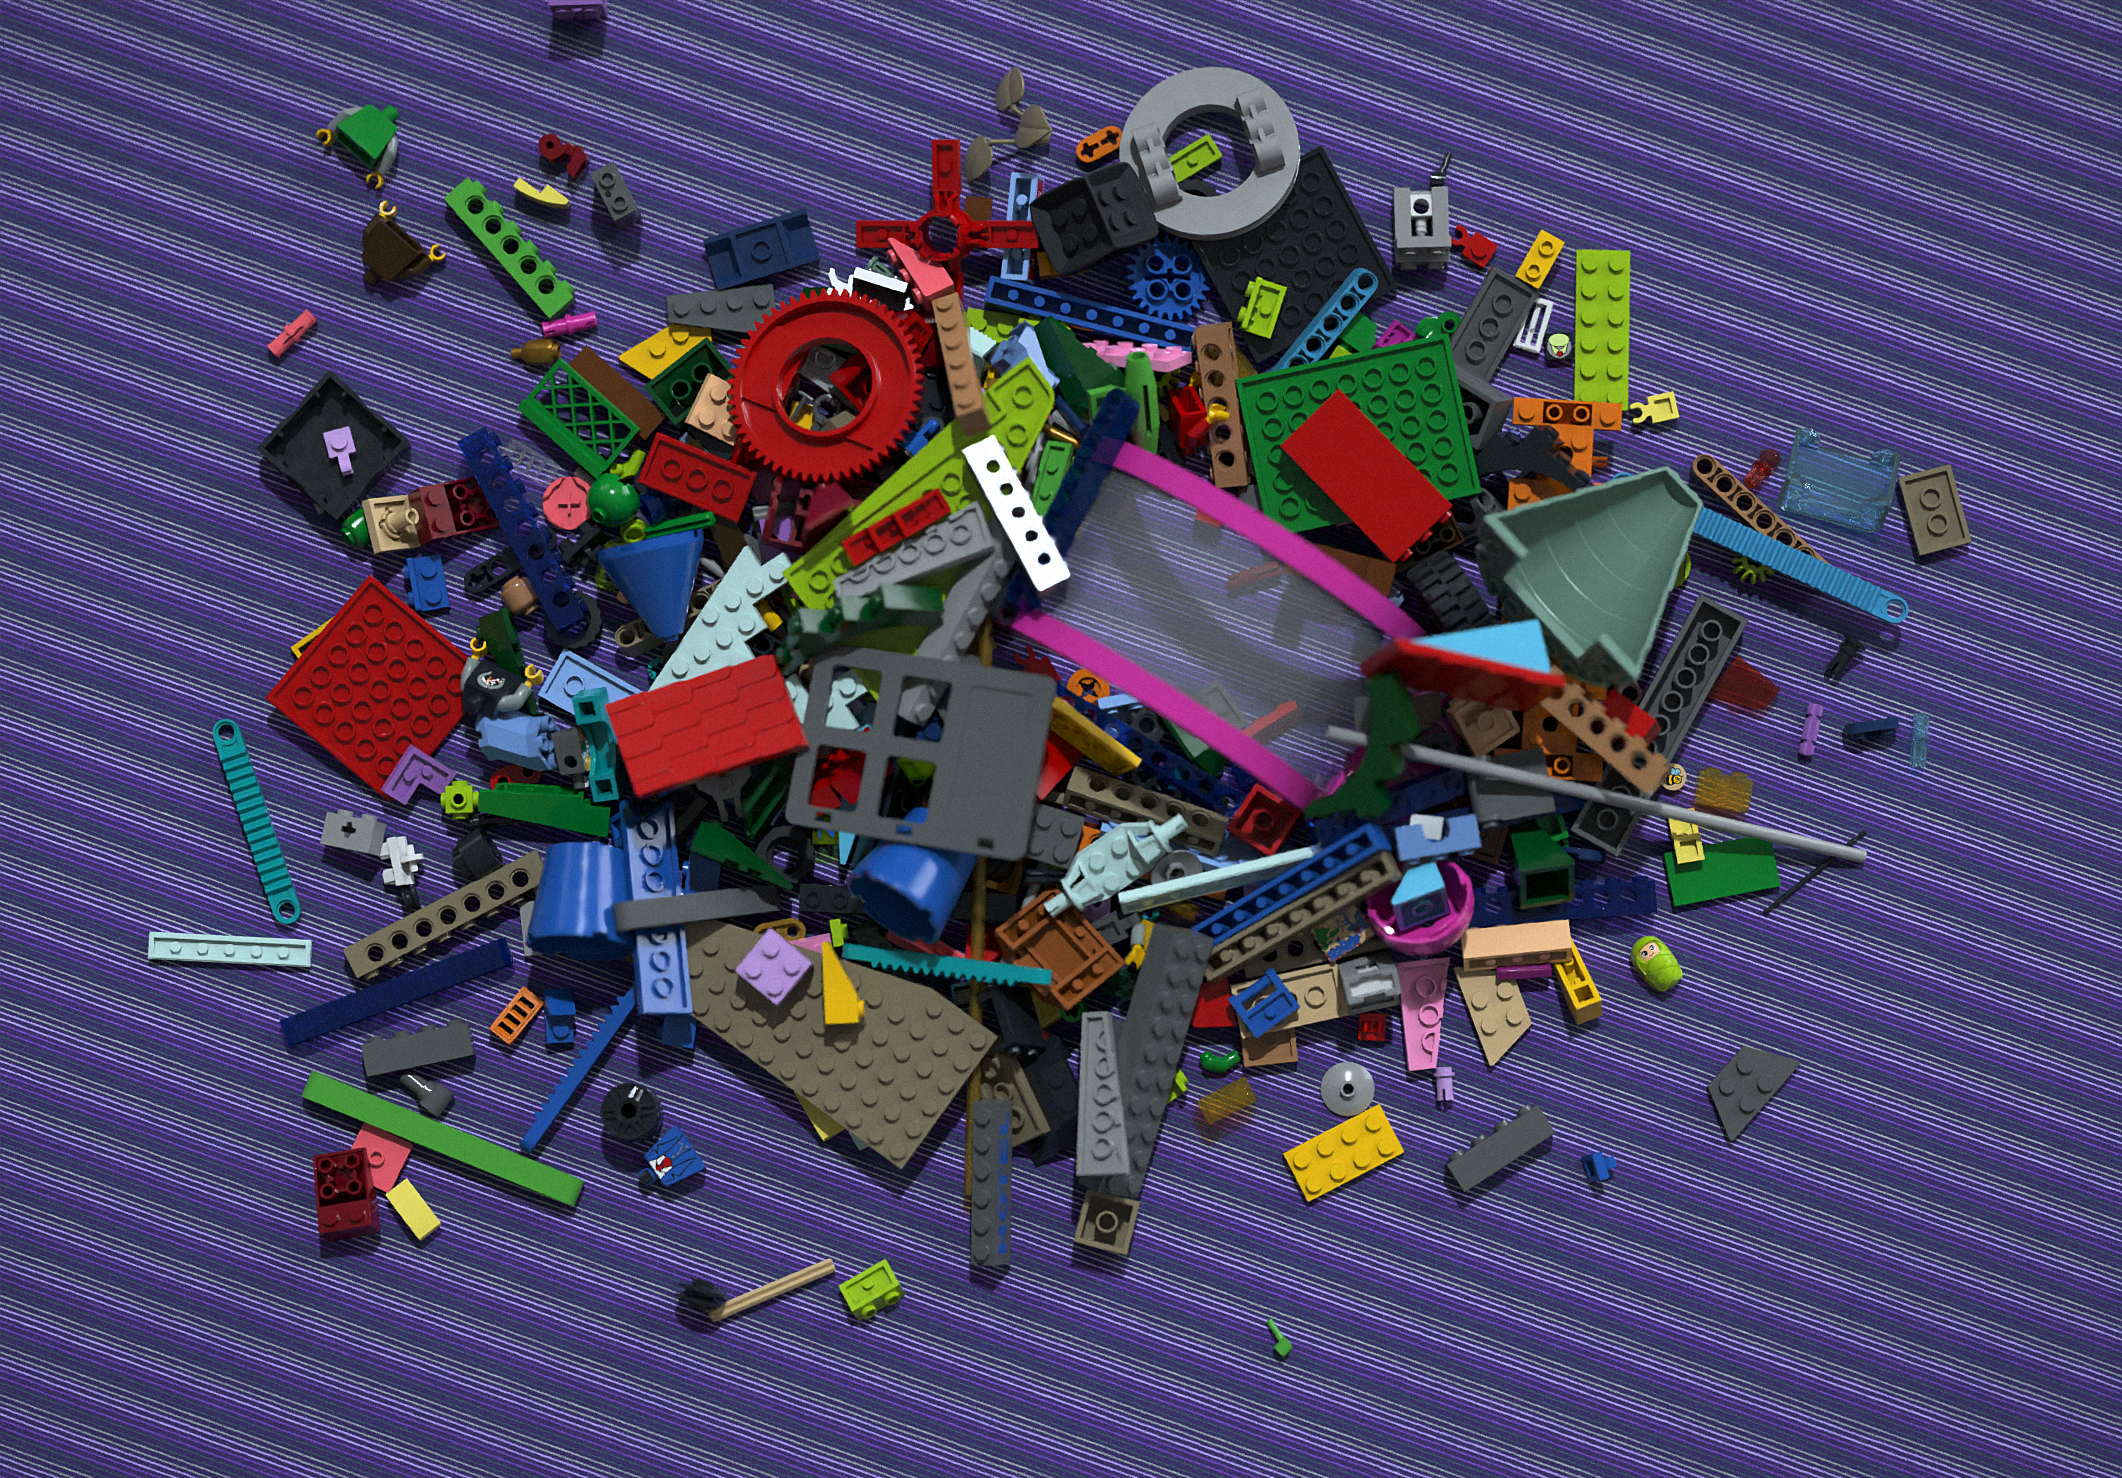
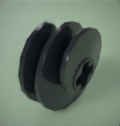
M695 1276L690 1277L695 1282V1285L679 1283V1286L692 1294L676 1293L675 1296L687 1302L688 1305L701 1310H709L708 1306L723 1307V1302L714 1296L726 1297L727 1292L715 1284Z

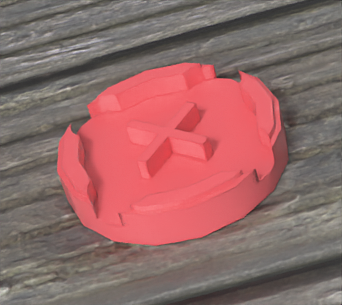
M562 477L548 486L543 496V510L553 525L560 529L571 531L577 529L585 520L590 522L592 517L586 506L587 491L590 488L588 483L577 477Z

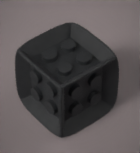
M1118 162L1093 170L1085 176L1072 179L1047 191L1029 204L1031 218L1049 261L1060 276L1077 274L1091 269L1103 261L1117 258L1146 244L1159 234L1156 217L1137 174L1127 162Z

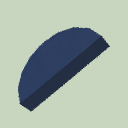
M1560 846L1573 860L1599 864L1606 862V852Z

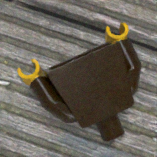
M383 201L380 204V214H375L363 229L362 248L364 251L361 258L370 266L363 277L372 285H377L382 277L389 282L395 279L404 281L417 277L433 265L432 262L443 261L446 255L444 253L440 257L434 256L433 251L439 248L440 245L438 244L431 247L428 256L424 255L427 250L392 220L397 214L396 207H393L389 213L384 212V209L388 206L387 201Z

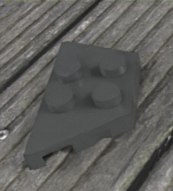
M1742 1046L1708 1084V1091L1715 1103L1719 1118H1721L1727 1133L1726 1135L1730 1141L1736 1138L1801 1064L1798 1060Z

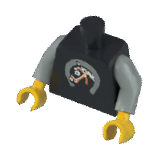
M476 637L473 638L470 642L472 656L467 658L460 678L464 710L471 715L479 711L489 717H497L504 712L520 709L533 691L531 687L543 682L544 675L541 669L534 675L536 668L533 664L529 665L525 669L527 680L485 659L480 662L478 661L479 658L484 657L488 652L487 644L484 641L482 648L476 649L478 641Z

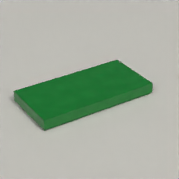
M1746 837L1702 846L1705 860L1677 864L1674 851L1663 854L1674 907L1781 886L1772 842Z

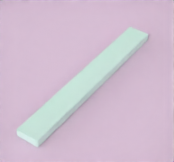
M1327 842L1118 893L1123 914H1129L1276 878L1331 846V843Z

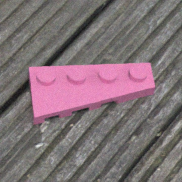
M1450 957L1395 963L1402 992L1399 994L1408 1071L1436 1068Z

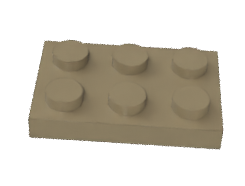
M1950 464L1897 478L1918 556L1972 542Z

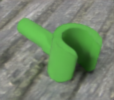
M1270 1319L1266 1323L1274 1336L1279 1340L1274 1348L1285 1357L1292 1350V1345L1280 1333L1274 1321Z

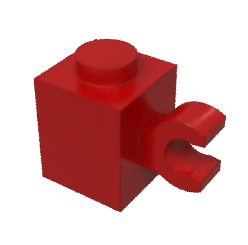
M1026 646V650L1029 653V657L1026 660L1020 659L1017 653L1014 654V659L1019 665L1027 666V668L1020 672L1048 676L1055 683L1061 681L1048 656L1037 661L1034 651L1030 646Z

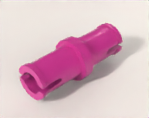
M594 311L575 316L567 314L562 319L542 322L545 339L564 334L572 336L575 335L574 332L598 328Z

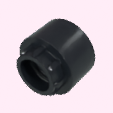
M481 827L476 828L457 840V847L452 849L451 856L457 868L467 880L481 879L505 866L503 857L494 841Z

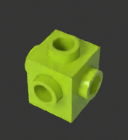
M452 781V786H445V792H441V808L446 809V814L453 815V819H469V814H476L479 791H476V787L468 785V781ZM458 794L464 797V801L461 804L454 802V798Z

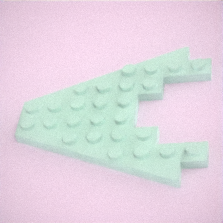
M750 546L742 549L648 692L677 681H686L726 666H734L756 658L747 641L766 630L768 626L755 604L789 583L781 573L792 565L786 553L779 554L762 566ZM853 668L832 681L824 719L826 726L850 730L860 727L847 705L869 690ZM793 674L786 678L785 681L803 726L809 693L798 675Z

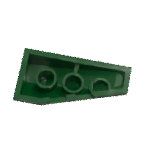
M506 607L478 618L480 625L475 626L479 642L486 641L488 650L501 668L527 680L525 675L527 666L510 610ZM532 691L524 704L533 716H540L534 692Z

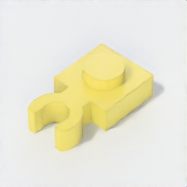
M1674 391L1647 397L1648 405L1633 403L1629 406V410L1639 409L1641 411V417L1633 419V424H1640L1647 417H1651L1652 424L1679 418Z

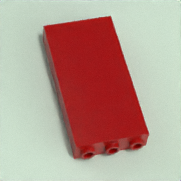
M1340 389L1280 445L1393 563H1396L1398 560L1403 563L1414 552L1411 547L1417 541L1423 544L1433 534L1430 529L1437 522L1442 525L1453 514L1450 511L1453 505Z

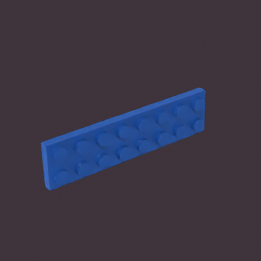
M623 800L619 803L629 901L681 895L673 802H667L642 824L634 825L629 823L623 816V808L629 801ZM640 805V806H639L636 810H634V811H635L636 813L639 812V811L641 812V810H642L643 808H642L641 805ZM684 924L632 930L639 1015L688 1016L692 1014Z

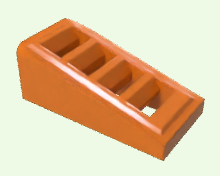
M523 986L489 1029L506 1043L512 1045L544 1005V1001ZM524 996L535 1006L531 1009L520 999ZM516 1005L528 1013L525 1018L513 1009ZM509 1013L521 1022L519 1026L506 1018ZM502 1022L514 1030L511 1035L500 1027Z

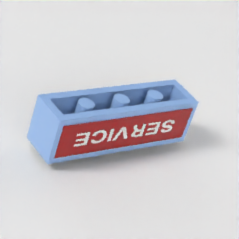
M1011 172L1007 220H1032L1029 204L1043 194L1044 178L1038 174ZM1004 248L1001 278L1034 285L1038 248Z

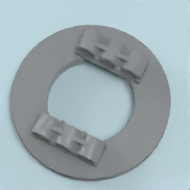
M1203 67L1173 75L1157 84L1141 98L1130 113L1124 126L1120 141L1119 159L1120 162L1129 163L1137 174L1151 204L1159 228L1187 239L1212 241L1246 233L1261 225L1281 207L1296 181L1300 163V144L1295 121L1290 110L1271 87L1254 76L1238 70L1221 67ZM1203 112H1222L1241 119L1256 161L1252 173L1244 183L1231 192L1213 197L1195 196L1179 189L1164 144L1170 132L1180 122L1190 116Z

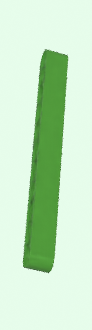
M311 1071L301 1095L311 1101L572 1206H575L585 1182L580 1178L314 1071Z

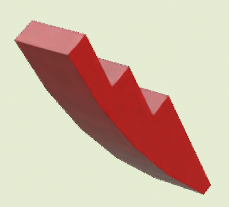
M939 487L858 531L839 544L853 567L903 538H907L952 510Z

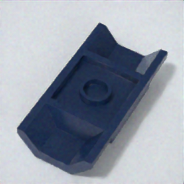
M805 208L702 240L718 291L757 281L821 260Z

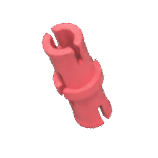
M305 309L294 322L283 327L285 330L267 345L268 348L278 358L281 357L293 343H298L302 340L300 337L318 322L317 319Z

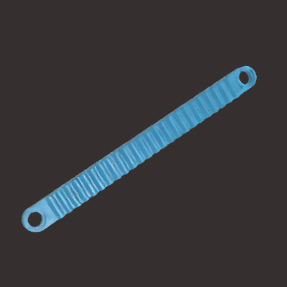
M1621 472L1614 475V477L1611 480L1625 478L1633 475L1630 473ZM1702 507L1692 534L1884 622L1898 624L1907 617L1909 611L1908 604L1901 597L1844 572L1839 568H1835L1828 563H1824L1819 559L1813 558L1811 555L1796 550L1789 545L1774 540L1769 536L1754 531L1750 527H1746L1741 523ZM1890 603H1897L1901 606L1902 613L1898 618H1892L1888 615L1887 606Z

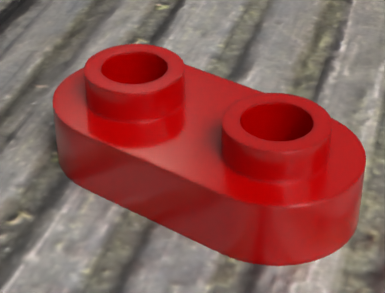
M511 764L492 774L490 786L494 790L495 784H498L502 777H506L508 783L537 784L543 776V771L533 770V774L530 777H526L524 775L526 767Z

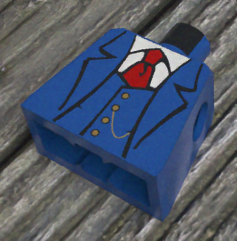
M675 1125L644 1155L650 1165L639 1172L638 1176L646 1187L659 1178L667 1187L707 1167L679 1126Z

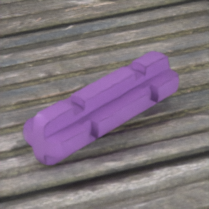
M1811 703L1808 705V718H1805L1801 737L1803 743H1800L1799 754L1810 757L1814 754L1815 745L1813 744L1817 740L1820 726L1819 717H1822L1823 706Z

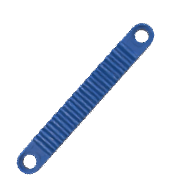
M636 981L624 997H617L618 1006L611 1005L610 1008L613 1013L611 1015H604L606 1023H598L600 1031L591 1033L594 1038L593 1041L586 1040L587 1049L579 1050L581 1058H573L572 1061L575 1066L574 1068H566L569 1075L567 1077H560L562 1085L553 1086L556 1093L547 1095L549 1103H541L543 1111H536L534 1113L537 1120L518 1146L529 1155L539 1144L638 1005Z

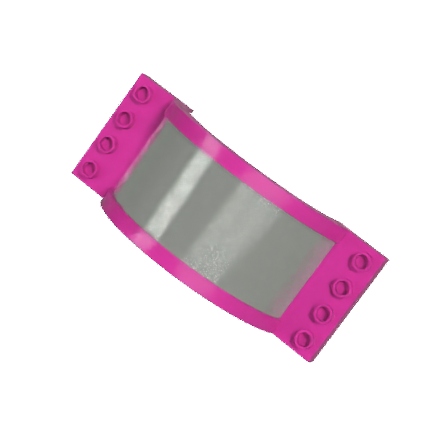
M1053 405L1045 423L1048 422L1051 415L1057 409L1056 406ZM1118 439L1100 442L1097 448L1104 450L1100 460H1097L1090 456L1085 465L1092 468L1094 472L1069 508L1086 512L1076 537L1056 538L1058 546L1056 553L1060 560H1066L1071 571L1068 585L1041 598H1038L1032 588L1016 619L1010 625L1004 626L993 622L989 615L990 608L984 618L1015 638L1026 639L1065 658L1147 706L1253 776L1283 801L1301 811L1303 818L1321 826L1338 838L1343 839L1366 824L1380 825L1391 847L1388 853H1392L1395 848L1391 829L1410 825L1411 814H1416L1438 780L1442 766L1428 762L1406 764L1407 768L1398 774V779L1386 782L1392 805L1384 811L1385 814L1378 818L1369 819V816L1358 818L1355 810L1348 814H1342L1341 811H1338L1330 821L1326 819L1318 820L1317 816L1306 818L1303 808L1318 798L1332 794V789H1336L1350 771H1357L1366 753L1367 748L1325 739L1328 726L1355 731L1353 698L1369 694L1366 682L1370 679L1361 674L1360 664L1395 638L1412 641L1430 637L1407 614L1360 578L1248 505L1192 473L1142 448ZM1041 453L1036 474L1038 472L1043 453ZM1026 463L1021 468L1023 475L1022 479L1018 482L1021 488L1025 487L1027 472H1025ZM1021 512L1011 515L1015 520H1022L1026 517ZM1048 560L1044 567L1049 566L1051 562ZM1448 695L1440 702L1441 705L1450 699ZM1447 715L1422 734L1452 733L1456 749L1463 740L1461 735L1456 734ZM1355 731L1366 734L1365 731Z

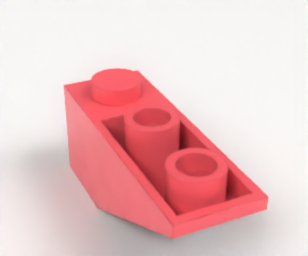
M892 237L888 239L889 250L886 251V255L890 264L898 267L900 278L904 280L903 282L909 284L915 302L917 304L921 303L926 312L933 310L932 300L955 293L954 283L942 264L929 260V257L926 259L922 258L918 251Z

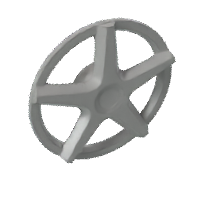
M1041 432L1033 445L1032 451L1030 450L1025 465L1027 476L1024 490H1031L1035 482L1044 433Z

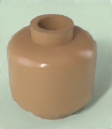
M517 575L501 587L503 592L500 597L513 615L516 616L523 613L526 617L538 609L536 603L540 600L541 595L528 577L520 578Z

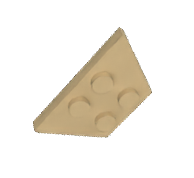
M1464 967L1453 968L1488 1064L1492 1066L1528 1029L1532 1022L1515 979L1497 980L1496 971L1476 970L1464 972Z

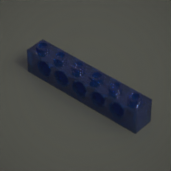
M1444 766L1387 788L1392 805L1384 811L1385 814L1378 818L1369 819V816L1358 818L1355 810L1348 814H1342L1341 811L1333 812V815L1324 819H1317V816L1305 819L1304 822L1313 846L1322 849L1338 842L1366 824L1382 826L1466 794L1469 790L1465 773L1462 770Z

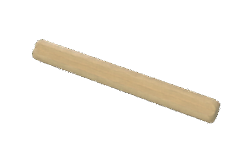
M828 1258L723 1303L724 1305L721 1308H710L708 1314L712 1322H716L833 1273L836 1270L833 1260Z

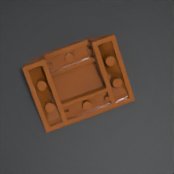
M1052 885L998 927L994 934L1008 964L1053 970L1051 984L1025 983L1042 1002L1067 1012L1125 966L1126 962L1073 905L1054 918L1050 915L1044 903L1061 893L1055 885Z

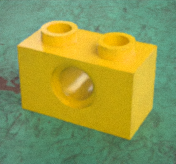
M1541 229L1514 278L1538 291L1565 242Z

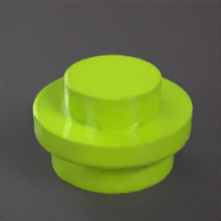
M633 518L626 525L620 526V535L629 544L643 541L646 536L644 533L646 524L640 519Z

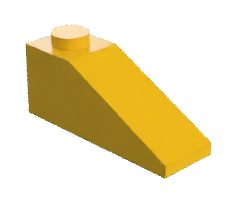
M1571 938L1572 961L1552 963L1566 1003L1577 1025L1602 1016V999Z
M822 942L825 1024L861 1023L860 1017H865L864 1000L860 1001L856 988L830 942Z

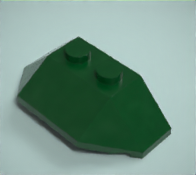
M1170 685L1210 711L1208 702L1197 691ZM1161 716L1190 761L1200 772L1204 773L1203 775L1208 782L1224 773V756Z
M797 752L762 762L758 768L760 772L757 777L751 779L744 787L743 792L745 794L740 801L745 838L749 841H758L788 800Z

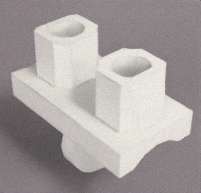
M406 836L387 838V842L382 844L379 857L381 860L391 858L392 863L391 869L383 870L384 883L396 884V886L415 884L413 872L418 871L417 861L424 859L423 853L415 854L413 845H407Z

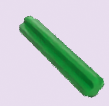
M708 511L649 524L644 528V533L647 539H653L692 530L696 531L713 527L716 524V518L713 512Z

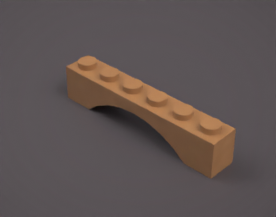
M955 292L932 300L956 415L966 437L992 429L988 407L972 354L968 317L959 295Z

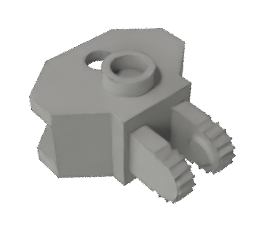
M749 766L728 772L723 777L718 775L696 782L697 789L714 797V801L718 804L722 822H727L729 817L724 800L733 798L736 815L738 818H743L740 799L743 796V788L752 778Z

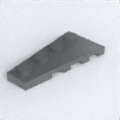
M773 284L668 295L665 297L669 324L710 328L725 332L732 331L748 334V330L756 332L757 328L754 322L757 321L763 324L762 315L766 314L771 317V307L776 309Z

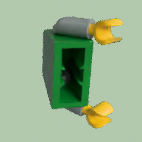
M371 104L363 108L343 109L328 124L329 128L327 130L320 129L316 133V137L320 139L327 133L328 139L323 143L324 146H331L336 139L370 170L375 167V173L367 176L366 183L369 184L371 178L377 176L379 183L375 189H378L384 183L382 175L387 174L396 158L399 142L396 137L398 128L393 122L399 117V113L391 105H387L381 112Z

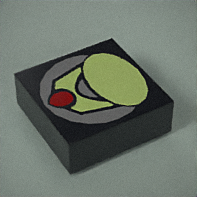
M1572 332L1544 334L1546 361L1573 360Z

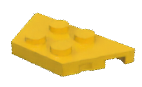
M671 324L618 357L623 363H626L652 380L704 338L708 337L712 342L711 329Z

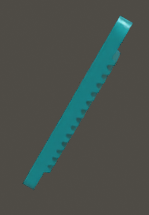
M222 719L213 727V738L237 806V811L240 814L251 852L258 867L265 893L276 920L284 924H293L301 917V905L242 731L233 720ZM225 725H230L234 729V736L230 740H223L220 737V729ZM285 903H291L295 908L294 915L288 919L280 914V908Z
M843 943L842 949L843 958L871 961L872 967L903 969L905 972L914 971V973L924 972L925 974L935 973V976L945 975L946 977L956 976L958 979L987 980L988 983H1008L1010 986L1018 985L1020 981L1037 984H1051L1053 970L852 943Z

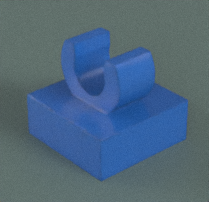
M1602 1151L1581 1157L1589 1183L1610 1178L1607 1169L1617 1167L1614 1156L1604 1158Z

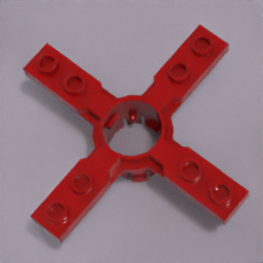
M933 139V209L920 217L918 221L857 220L856 246L857 248H888V239L892 237L910 248H920L918 253L922 258L930 257L929 260L942 264L952 279L955 292L958 293L964 306V274L961 272V260L969 255L972 248H1040L1041 241L1032 220L972 221L969 215L960 209V194L962 193L960 139ZM937 216L939 218L947 217L953 222L955 227L960 226L957 229L958 231H956L958 247L953 248V253L939 252L930 241V225Z

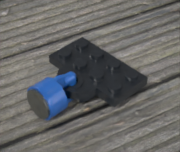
M945 367L933 368L921 373L926 378V382L920 385L926 391L919 394L923 398L924 403L916 405L921 410V414H914L917 424H912L911 434L903 433L902 436L906 440L905 443H896L899 449L898 452L889 450L890 460L898 469L906 464L957 417Z

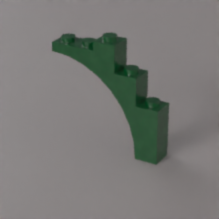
M880 584L870 598L839 596L829 610L799 608L788 622L789 635L776 652V661L780 666L781 674L792 675L804 662L831 645L857 635L892 627L934 626L945 612L940 588Z
M1401 669L1377 674L1366 682L1371 701L1372 726L1369 745L1362 763L1353 777L1342 788L1332 794L1318 798L1305 806L1303 809L1306 818L1317 816V819L1321 820L1332 816L1333 812L1341 811L1342 814H1348L1356 810L1358 818L1369 816V819L1383 816L1385 814L1384 811L1392 805L1386 782L1398 779V774L1407 768L1400 746L1413 742V737L1421 731Z

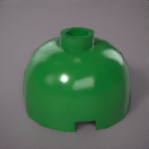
M605 473L601 474L588 489L586 496L587 509L592 519L603 526L610 528L624 526L638 514L637 511L641 507L639 496L629 483L624 485L618 481L621 477Z

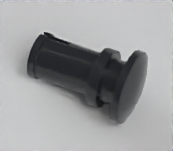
M1848 634L1843 635L1846 641L1844 644H1839L1840 649L1830 663L1826 665L1829 670L1839 677L1852 658H1857L1858 655L1856 653L1858 650H1866L1860 641Z

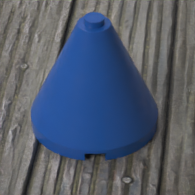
M702 529L596 551L598 563L655 638H662L663 643L678 640V634L683 633L704 544Z

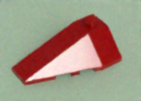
M914 312L903 320V326H907L911 331L908 335L912 334L916 341L913 344L918 345L920 351L917 354H921L934 331L917 312ZM857 352L828 378L861 413L872 390V372L865 356Z

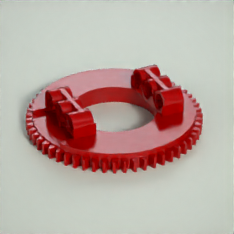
M823 288L820 296L814 290H811L810 298H807L803 292L800 293V301L798 302L791 296L789 306L781 301L780 311L771 307V317L763 314V324L757 321L754 322L757 331L748 330L747 333L751 339L741 340L745 349H736L741 358L732 359V363L737 368L729 369V373L735 378L727 380L730 387H733L727 390L729 397L733 398L727 401L731 408H734L729 414L732 418H735L732 423L735 428H739L737 434L740 438H743L742 442L746 447L750 446L748 448L752 455L756 454L755 458L759 462L764 461L763 464L766 468L769 469L773 466L772 470L776 474L782 471V475L787 479L792 474V478L796 482L802 477L806 484H809L811 479H813L816 485H820L823 479L827 485H830L832 479L841 483L842 477H847L849 481L852 480L853 474L856 473L862 477L863 470L867 469L869 472H872L874 464L882 466L881 460L884 457L890 459V449L896 452L899 451L896 443H905L906 440L902 436L903 433H912L908 425L917 424L913 414H921V410L916 405L924 403L923 398L919 394L926 391L920 385L926 382V378L921 375L925 368L922 364H919L923 361V357L917 354L920 348L917 344H913L916 339L912 334L908 335L911 331L907 326H903L904 322L900 317L896 319L897 315L893 310L888 312V307L885 304L879 306L880 303L875 298L870 302V298L866 294L860 299L857 291H854L850 296L847 289H843L839 296L836 288L832 289L830 295ZM831 343L854 348L865 356L872 372V390L862 412L847 425L830 431H813L794 423L788 417L785 408L789 395L799 379L800 370L809 358L811 348Z

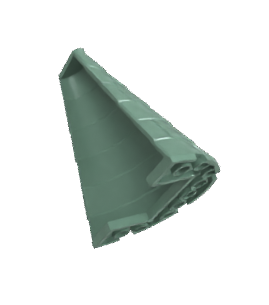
M1664 466L1637 475L1607 481L1605 484L1579 489L1571 494L1517 506L1513 510L1488 514L1483 518L1476 532V535L1480 538V543L1475 547L1478 568L1489 595L1498 597L1504 607L1500 613L1509 624L1538 620L1547 659L1552 657L1559 662L1563 673L1597 687L1608 688L1612 683H1617L1619 687H1623L1640 676L1646 652L1650 649L1668 593L1672 591L1680 563L1683 562L1691 534L1694 531L1703 507V502L1699 499L1697 493L1690 490L1681 480L1677 472L1671 470L1669 466Z

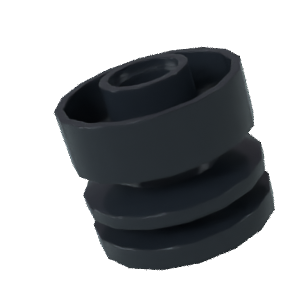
M622 1083L613 1087L605 1095L601 1105V1119L605 1128L614 1136L629 1142H643L653 1137L660 1129L663 1121V1106L659 1097L650 1089L636 1083ZM635 1106L636 1115L629 1119L628 1111Z

